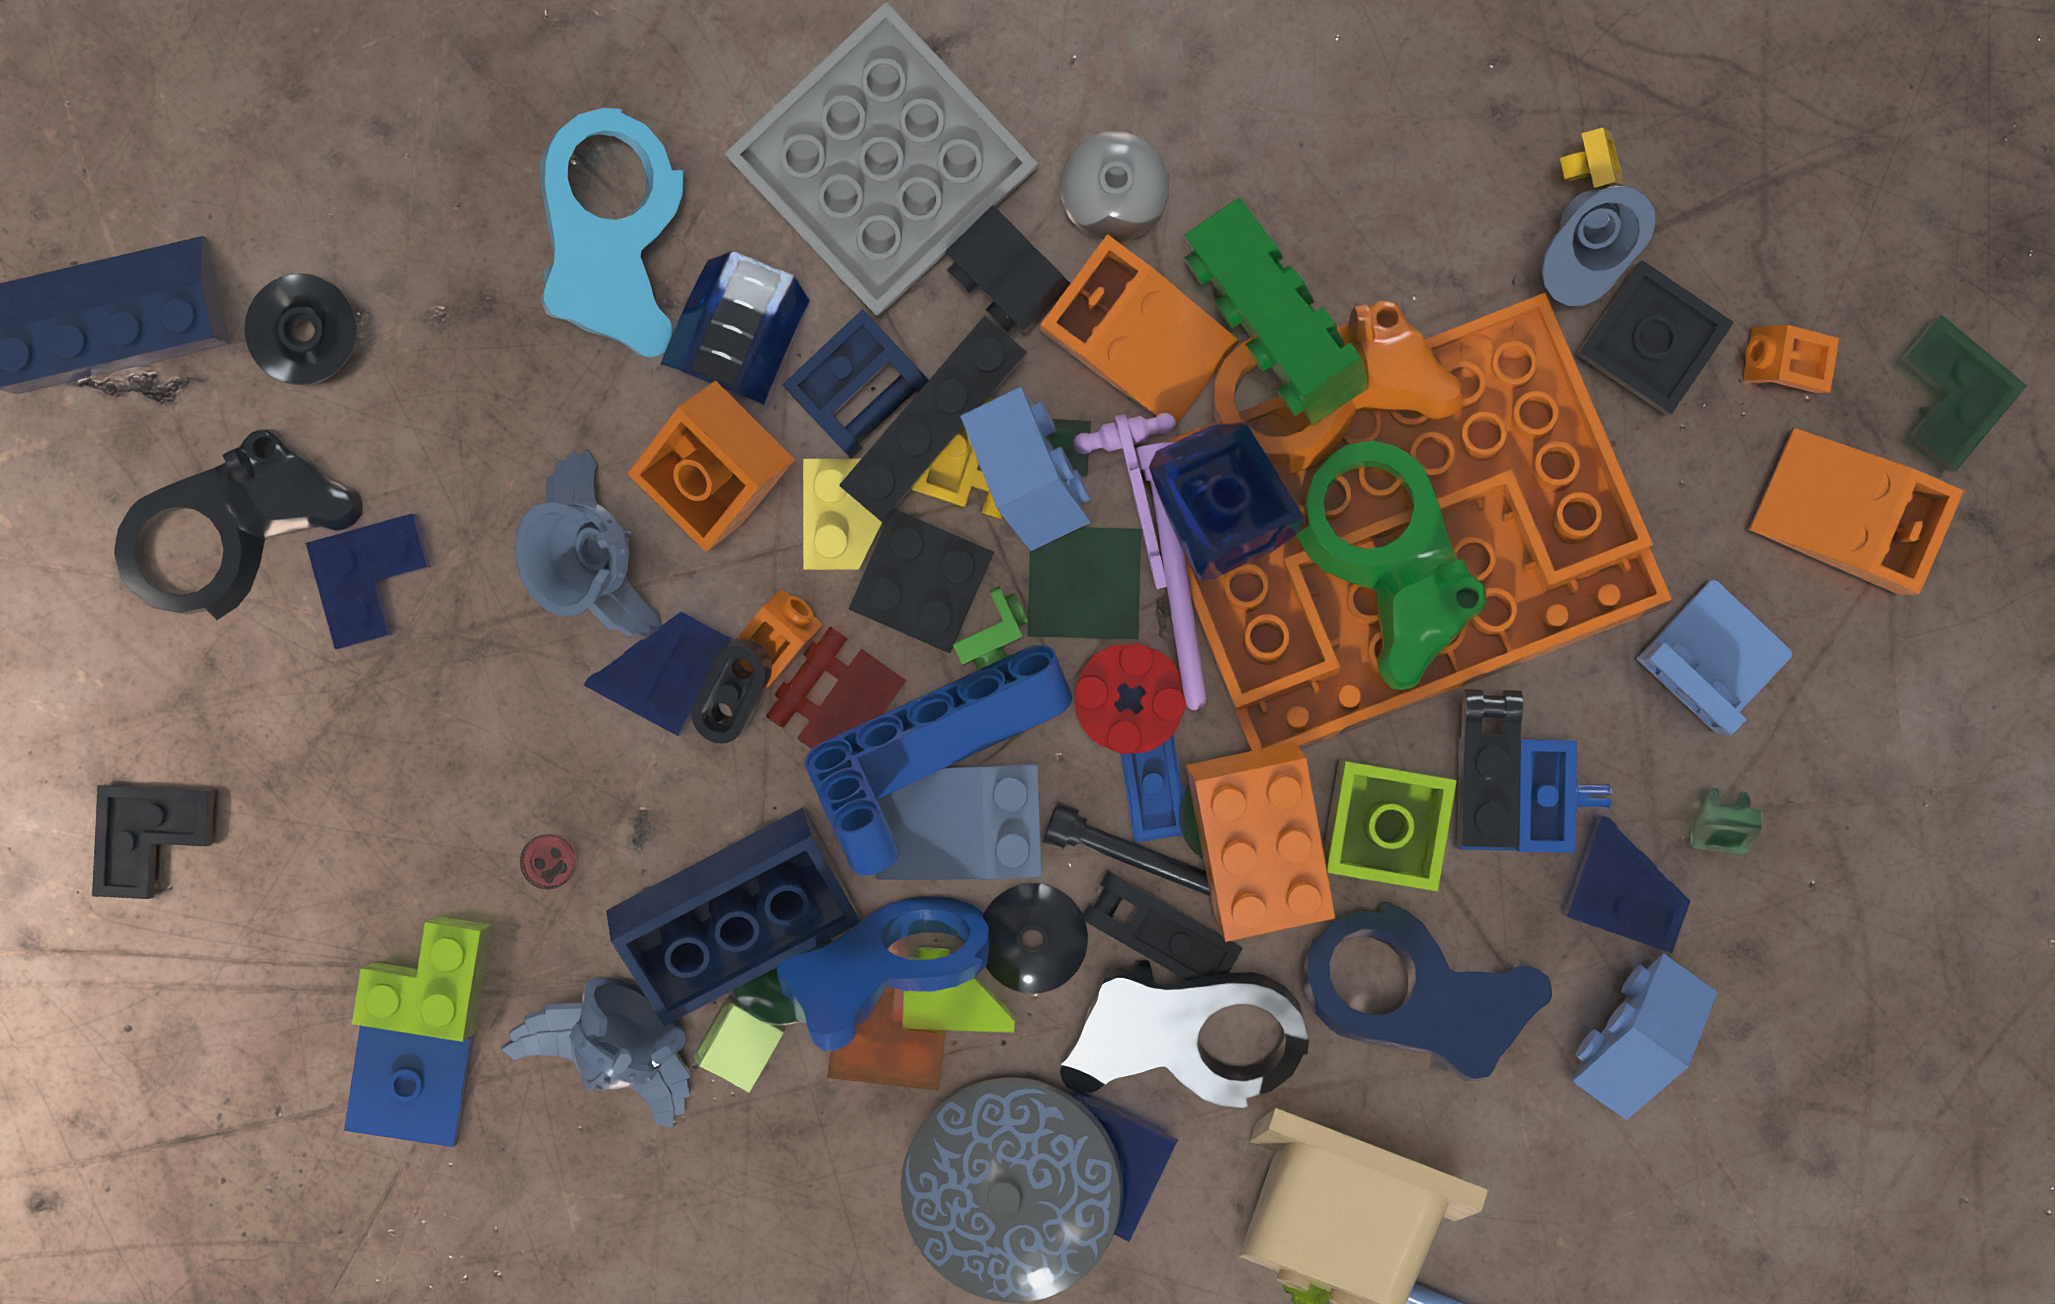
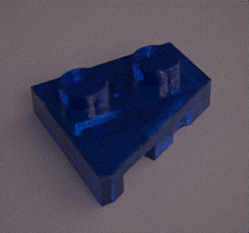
M680 612L661 625L650 636L630 647L623 655L605 668L588 677L583 686L665 730L680 736L692 715L693 704L715 656L731 642L732 638L698 619Z
M1598 815L1563 915L1673 953L1690 900L1657 869V866L1617 828V825L1610 818Z

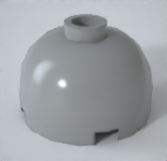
M1104 131L1083 140L1068 156L1060 175V201L1069 220L1076 225L1075 227L1084 236L1102 242L1107 234L1119 243L1130 242L1138 236L1145 234L1161 219L1169 198V174L1161 155L1145 139L1126 131Z

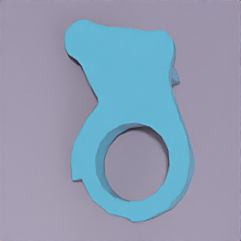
M601 108L581 113L553 135L541 158V191L552 241L553 262L542 273L544 288L540 300L545 313L553 318L567 320L584 331L617 340L639 356L655 357L669 350L672 341V324L655 302L650 281L641 259V250L658 237L675 216L683 195L684 170L672 171L664 145L646 124L621 113L622 109ZM597 134L615 136L629 144L641 158L646 174L645 194L638 208L627 217L618 220L599 218L585 210L573 196L568 181V163L576 145L586 137Z

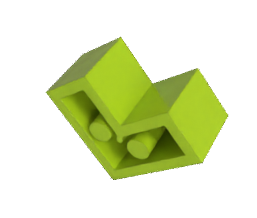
M439 916L426 921L417 969L378 962L360 969L352 1024L461 1042L475 1034L492 925Z

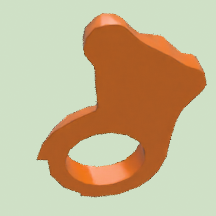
M1379 300L1369 307L1368 304L1354 307L1351 311L1349 322L1336 328L1345 345L1351 343L1362 357L1369 387L1367 390L1312 426L1310 423L1300 432L1286 437L1264 435L1253 430L1240 417L1235 404V393L1242 378L1255 366H1258L1245 346L1246 343L1252 340L1249 338L1233 350L1221 365L1214 381L1213 416L1218 430L1222 429L1238 450L1264 462H1287L1292 474L1313 467L1331 455L1348 432L1358 410L1363 408L1414 410L1429 418L1441 419L1449 417L1461 409L1463 388L1459 379L1448 372L1437 361L1421 333L1406 321L1398 305L1395 302Z

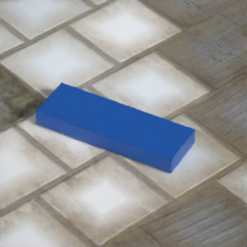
M1124 683L1116 689L1120 694V698L1114 705L1119 712L1129 708L1136 714L1143 709L1140 699L1145 695V691L1140 685L1131 689ZM1174 734L1165 743L1151 751L1120 754L1133 842L1189 835Z

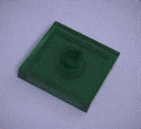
M1081 527L1030 551L1028 637L1138 640L1141 529Z

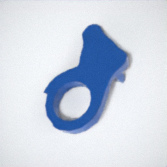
M917 897L889 904L868 915L860 923L830 944L817 950L782 960L776 969L781 992L790 999L796 1020L807 1025L809 1039L812 1043L823 1050L835 1051L847 1046L854 1039L857 1026L869 1018L887 986L903 991L933 992L956 987L974 979L987 965L990 949L989 926L982 917L983 911L972 904L951 898ZM924 932L944 933L958 937L965 942L959 950L945 957L930 960H910L896 956L887 950L894 942L906 936Z

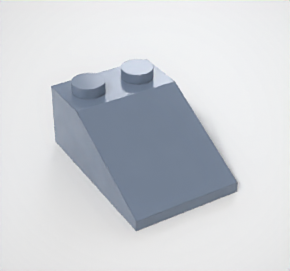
M1037 763L948 766L877 799L898 845L899 854L896 861L889 868L876 874V880H960L1042 877Z

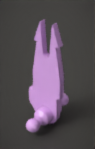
M1125 413L1114 416L1115 422L1103 424L1098 432L1077 434L1073 440V447L1077 453L1086 455L1092 450L1103 448L1108 452L1121 449L1155 587L1157 589L1167 587L1164 568L1134 445L1146 443L1152 435L1171 433L1175 429L1176 421L1169 413H1161L1151 419H1145L1140 415L1127 418Z

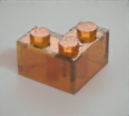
M887 986L869 1018L857 1026L854 1039L847 1046L830 1051L827 1078L939 1091L947 1030L902 1029L903 1022L892 1021L896 988Z

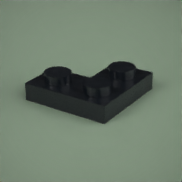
M98 785L92 896L132 899L154 898L156 844L212 845L214 790Z

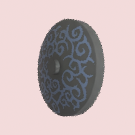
M1016 1077L996 1078L981 1081L959 1090L937 1106L923 1121L916 1131L904 1159L901 1176V1200L905 1220L915 1244L931 1266L944 1278L966 1292L989 1300L1009 1303L1029 1302L1047 1298L1066 1290L1087 1275L1098 1263L1115 1235L1123 1205V1177L1120 1162L1109 1135L1092 1112L1081 1102L1057 1087L1044 1082Z

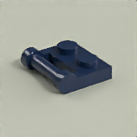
M862 309L789 377L782 386L850 458H853L863 448L859 443L915 391L918 393L929 379ZM890 363L900 376L851 422L843 427L834 415Z

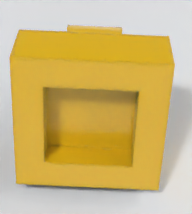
M1604 127L1581 133L1585 147L1584 152L1560 158L1565 180L1569 179L1570 182L1592 177L1593 186L1596 189H1606L1615 185L1625 186L1613 134Z

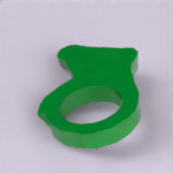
M1374 440L1348 444L1330 455L1313 475L1304 504L1307 527L1297 533L1296 536L1307 556L1323 571L1347 582L1374 590L1377 598L1378 619L1382 635V649L1377 660V669L1382 680L1391 689H1411L1419 684L1424 672L1435 657L1458 636L1469 621L1486 609L1487 591L1482 583L1469 571L1465 559L1458 560L1456 558L1435 492L1424 467L1415 458L1395 445ZM1373 467L1388 471L1402 482L1410 495L1412 516L1409 526L1398 539L1384 547L1365 549L1350 545L1334 533L1326 519L1324 501L1328 489L1338 477L1352 469Z

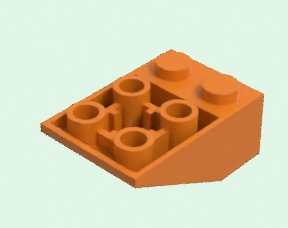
M1108 234L1040 324V332L1153 416L1157 417L1161 413L1171 414L1175 418L1176 426L1217 372L1224 359L1239 342L1236 337L1153 267Z
M1792 428L1749 530L1900 596L1920 594L1964 490L1914 468L1797 428Z

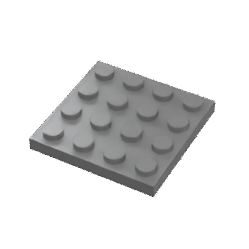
M887 2L876 10L724 153L729 161L877 318L946 254L945 251L992 205L996 207L1038 168V162Z

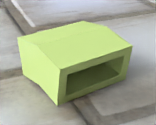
M727 997L693 1057L700 1067L750 1093L786 1028L759 1012Z

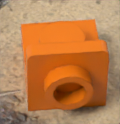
M1792 325L1754 326L1751 330L1745 352L1744 380L1753 383L1774 382L1814 393H1830L1839 338Z
M780 590L762 606L736 639L753 640L760 644L769 654L772 661V675L766 686L768 688L803 646L822 627V622L814 616L812 609L805 601L796 596H791L785 590ZM740 658V664L749 672H753L752 665L746 659Z

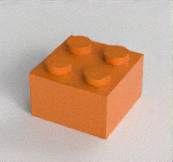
M715 380L678 406L627 474L705 552H708L745 522L795 459Z

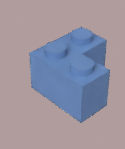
M1019 387L960 416L997 509L1030 551L1091 523L1083 503L1091 500L1089 491L1077 469L1073 471L1061 447L1053 449L1048 435L1056 432V428L1042 401L1033 404L1022 387Z
M1664 953L1647 969L1640 965L1630 974L1621 990L1627 996L1625 1001L1614 1011L1606 1028L1601 1033L1596 1029L1592 1030L1582 1041L1576 1052V1057L1581 1062L1572 1082L1625 1120H1628L1690 1066L1718 993Z

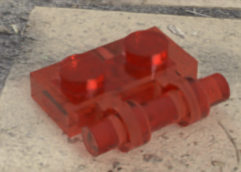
M831 626L818 643L812 641L803 653L807 659L789 684L783 681L774 694L778 699L766 715L768 719L783 729L795 712L810 720L797 739L811 749L828 739L884 714L907 681L862 648L849 666L841 661L836 655L848 638ZM826 671L837 678L838 682L819 706L809 699L807 695Z

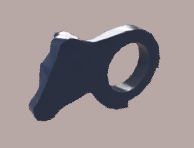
M1383 901L1379 912L1357 911L1333 921L1317 941L1313 939L1304 962L1305 994L1313 1012L1330 1030L1339 1036L1363 1043L1432 1054L1429 1070L1443 1073L1450 1069L1464 1081H1480L1489 1077L1495 1069L1499 1058L1511 1046L1525 1024L1538 1010L1546 1006L1552 998V987L1549 977L1539 969L1530 966H1519L1505 973L1455 972L1451 970L1440 947L1425 925L1407 910ZM1354 937L1374 938L1389 945L1400 956L1408 975V991L1403 1005L1399 1009L1384 1015L1364 1014L1349 1007L1337 995L1330 980L1329 962L1335 947L1339 943Z

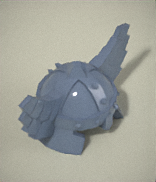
M586 450L579 456L573 451L565 461H558L553 474L547 477L546 502L536 504L522 517L516 532L515 558L520 578L531 597L548 612L568 617L579 615L588 608L609 631L616 629L628 637L634 635V633L646 637L649 635L650 629L659 630L661 625L658 611L649 607L639 597L626 577L630 555L628 538L631 537L632 533L625 531L614 516L597 504L594 490V473L598 464L590 452Z
M596 977L588 980L584 989L582 1003L545 1004L544 1010L524 1015L525 1022L509 1030L512 1040L501 1047L513 1060L536 1055L559 1056L573 1060L578 1072L581 1074L582 1084L587 1090L596 1089L600 1091L601 1089L617 1090L628 1087L632 1088L649 1105L654 1115L655 1125L673 1128V1117L684 1114L685 1098L691 1097L687 1078L691 1077L690 1071L677 1053L684 1048L687 1039L682 1025L678 1020H675L664 1026L641 989L615 978Z

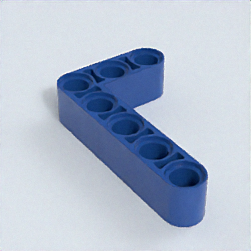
M1038 645L1023 649L815 746L805 758L806 770L846 859L856 874L866 876L880 873L889 868L896 861L899 854L898 845L877 799L1061 714L1070 706L1073 699L1072 693L1056 653L1051 647Z

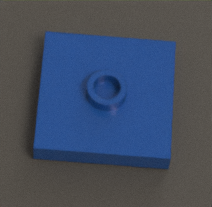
M360 1026L344 1131L448 1147L456 1146L473 1035L461 1042Z

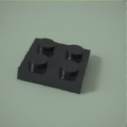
M1641 260L1636 264L1576 355L1668 416L1674 412L1734 322Z
M894 509L889 514L849 606V610L951 653L953 644L957 640L994 552Z

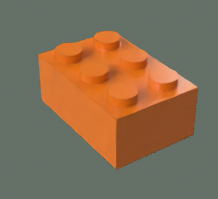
M1291 742L1186 765L1215 922L1225 942L1335 919L1307 759L1297 744Z

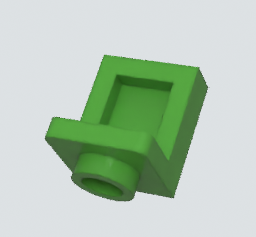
M999 586L989 592L1003 621L953 644L961 664L965 666L974 662L977 671L1008 657L1003 647L1023 639L1019 627L1028 623L1015 593L1004 597Z

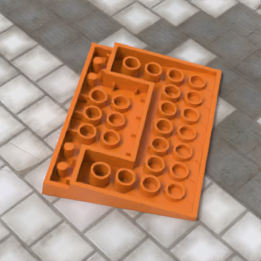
M1545 293L1425 339L1437 361L1448 372L1457 377L1461 383L1463 402L1460 410L1449 417L1432 419L1414 410L1363 408L1357 411L1348 432L1332 452L1333 454L1348 444L1374 440L1395 445L1415 458L1424 467L1433 487L1456 558L1458 560L1465 559L1469 571L1482 583L1487 591L1486 609L1469 621L1458 636L1435 657L1424 672L1419 684L1411 689H1391L1382 680L1377 669V660L1382 649V635L1378 619L1377 598L1374 590L1347 582L1323 571L1307 556L1296 536L1297 533L1307 527L1304 504L1313 475L1328 457L1313 467L1291 474L1289 463L1264 462L1238 450L1223 430H1218L1216 422L1164 441L1178 442L1179 446L1200 436L1207 438L1211 453L1232 502L1258 547L1257 553L1226 568H1222L1198 527L1177 478L1173 479L1192 606L1249 751L1295 742L1300 750L1665 608L1672 601L1651 552L1653 542ZM1280 396L1239 412L1240 417L1253 430L1267 436L1286 437L1302 431L1310 424V421L1303 412L1294 417ZM1373 467L1352 469L1338 477L1328 489L1324 501L1326 519L1334 533L1348 544L1365 549L1384 547L1398 539L1409 526L1412 516L1410 495L1402 482L1388 471ZM1140 472L1154 507L1151 482H1145L1144 473Z

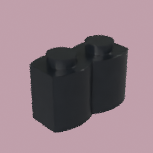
M993 205L945 251L947 257L953 263L946 271L967 293L970 294L977 287L992 302L985 310L1007 333L1016 326L1026 335L1054 307L1071 284Z

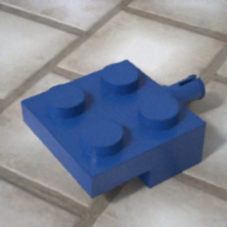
M1459 738L1457 849L1575 853L1576 812L1578 807L1610 808L1612 798L1589 797L1591 794L1612 795L1610 784H1578L1576 778L1577 741L1521 739L1519 847L1461 846L1462 738Z

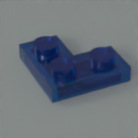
M413 513L306 543L335 650H341L393 635L378 582L431 568L417 514Z

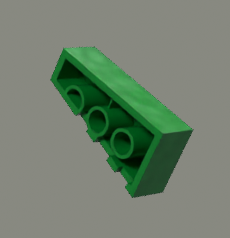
M1240 197L1184 234L1191 252L1184 257L1188 267L1201 285L1210 280L1221 296L1214 300L1217 308L1231 328L1241 323L1252 339L1245 344L1248 352L1262 372L1272 367L1283 384L1276 388L1294 417L1303 412L1313 426L1369 388L1360 354L1351 343L1345 345L1344 340L1336 329L1335 321L1324 307L1317 311L1313 309L1311 305L1314 303V299L1307 289L1305 282L1290 265L1286 268L1283 267L1280 262L1283 256L1277 245Z

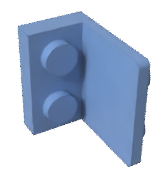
M1711 580L1705 584L1636 659L1716 734L1732 736L1747 720L1740 713L1742 709L1786 664L1793 653L1790 648L1718 581Z

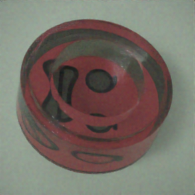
M546 833L534 837L524 846L520 855V869L524 878L531 885L540 889H555L566 884L573 877L577 869L578 857L573 844L559 834Z

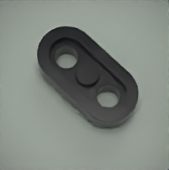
M750 639L733 640L715 656L693 704L691 713L696 730L701 736L711 742L722 744L736 739L749 725L772 675V661L767 651L757 642ZM739 659H746L752 665L753 672L743 669ZM719 703L727 705L732 712V716L723 714L719 708Z

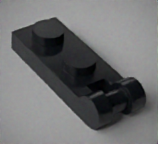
M1464 690L1461 747V846L1519 847L1521 722L1523 717V695L1521 690H1504L1502 696L1483 695L1482 690ZM1483 718H1501V734H1482Z
M1110 870L1106 871L1100 882V885L1104 888L1095 904L1088 903L1080 917L1093 927L1186 980L1229 973L1243 949L1242 946L1233 941L1225 942L1223 936ZM1122 899L1137 906L1127 925L1113 917Z

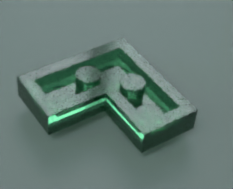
M1939 315L1932 320L1900 359L1942 394L1908 438L1949 472H1955L1960 468L2027 387L2023 381L1943 315Z

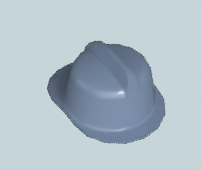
M1615 185L1606 189H1592L1582 192L1569 202L1562 214L1559 225L1560 230L1554 236L1545 252L1542 266L1544 286L1553 299L1567 306H1584L1598 300L1612 288L1652 238L1656 218L1654 206L1648 197L1633 187Z

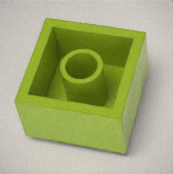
M1339 759L1323 849L1327 873L1438 892L1457 780Z

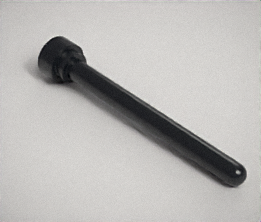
M1059 801L1057 802L1045 830L1043 843L1064 850L1065 846L1076 849L1077 845H1081L1211 897L1205 870L1086 824L1087 818L1078 815L1079 809Z

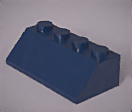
M204 236L0 283V390L16 395L231 344L209 248Z
M803 807L606 910L610 941L664 1026L778 967L782 960L805 953L861 922L828 850Z

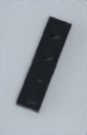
M984 316L839 486L883 523L962 431L964 424L960 416L984 405L1027 355V351Z

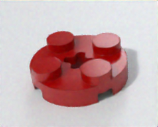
M1139 643L1116 644L1097 653L1082 669L1075 688L1076 714L1084 731L1100 746L1120 754L1145 753L1165 743L1177 730L1186 708L1181 675L1176 666L1160 651ZM1124 683L1131 689L1140 685L1145 691V695L1140 699L1143 709L1136 714L1129 708L1119 712L1114 705L1120 698V694L1116 689Z

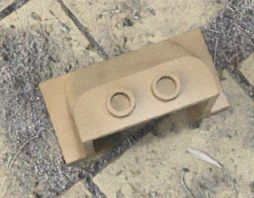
M1275 1108L1256 1121L1249 1141L1275 1153L1239 1257L1279 1272L1276 1280L1289 1287L1308 1292L1310 1285H1314L1331 1292L1329 1301L1334 1304H1406L1443 1217L1457 1221L1482 1212L1488 1190Z

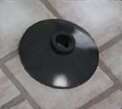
M311 274L285 275L268 283L254 297L245 319V339L252 358L268 375L288 384L310 385L330 378L346 364L353 352L357 338L355 313L345 294L331 282ZM303 322H311L315 329L313 337L305 342L300 341L297 336L299 325Z
M1025 883L1003 891L989 904L982 916L989 926L990 949L985 967L1002 985L1022 993H1044L1062 986L1078 971L1087 951L1086 922L1080 918L1082 912L1079 907L1064 892L1046 884ZM1029 930H1037L1043 935V945L1037 950H1029L1022 943L1023 935Z

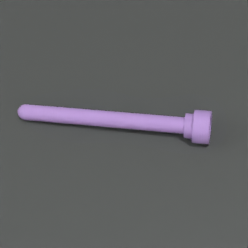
M1178 442L1151 444L1136 448L1135 453L1140 472L1144 473L1145 482H1151L1186 706L1191 710H1200L1205 706L1207 696L1173 479L1177 477L1172 467L1174 462L1170 460L1168 455L1169 451L1179 447Z

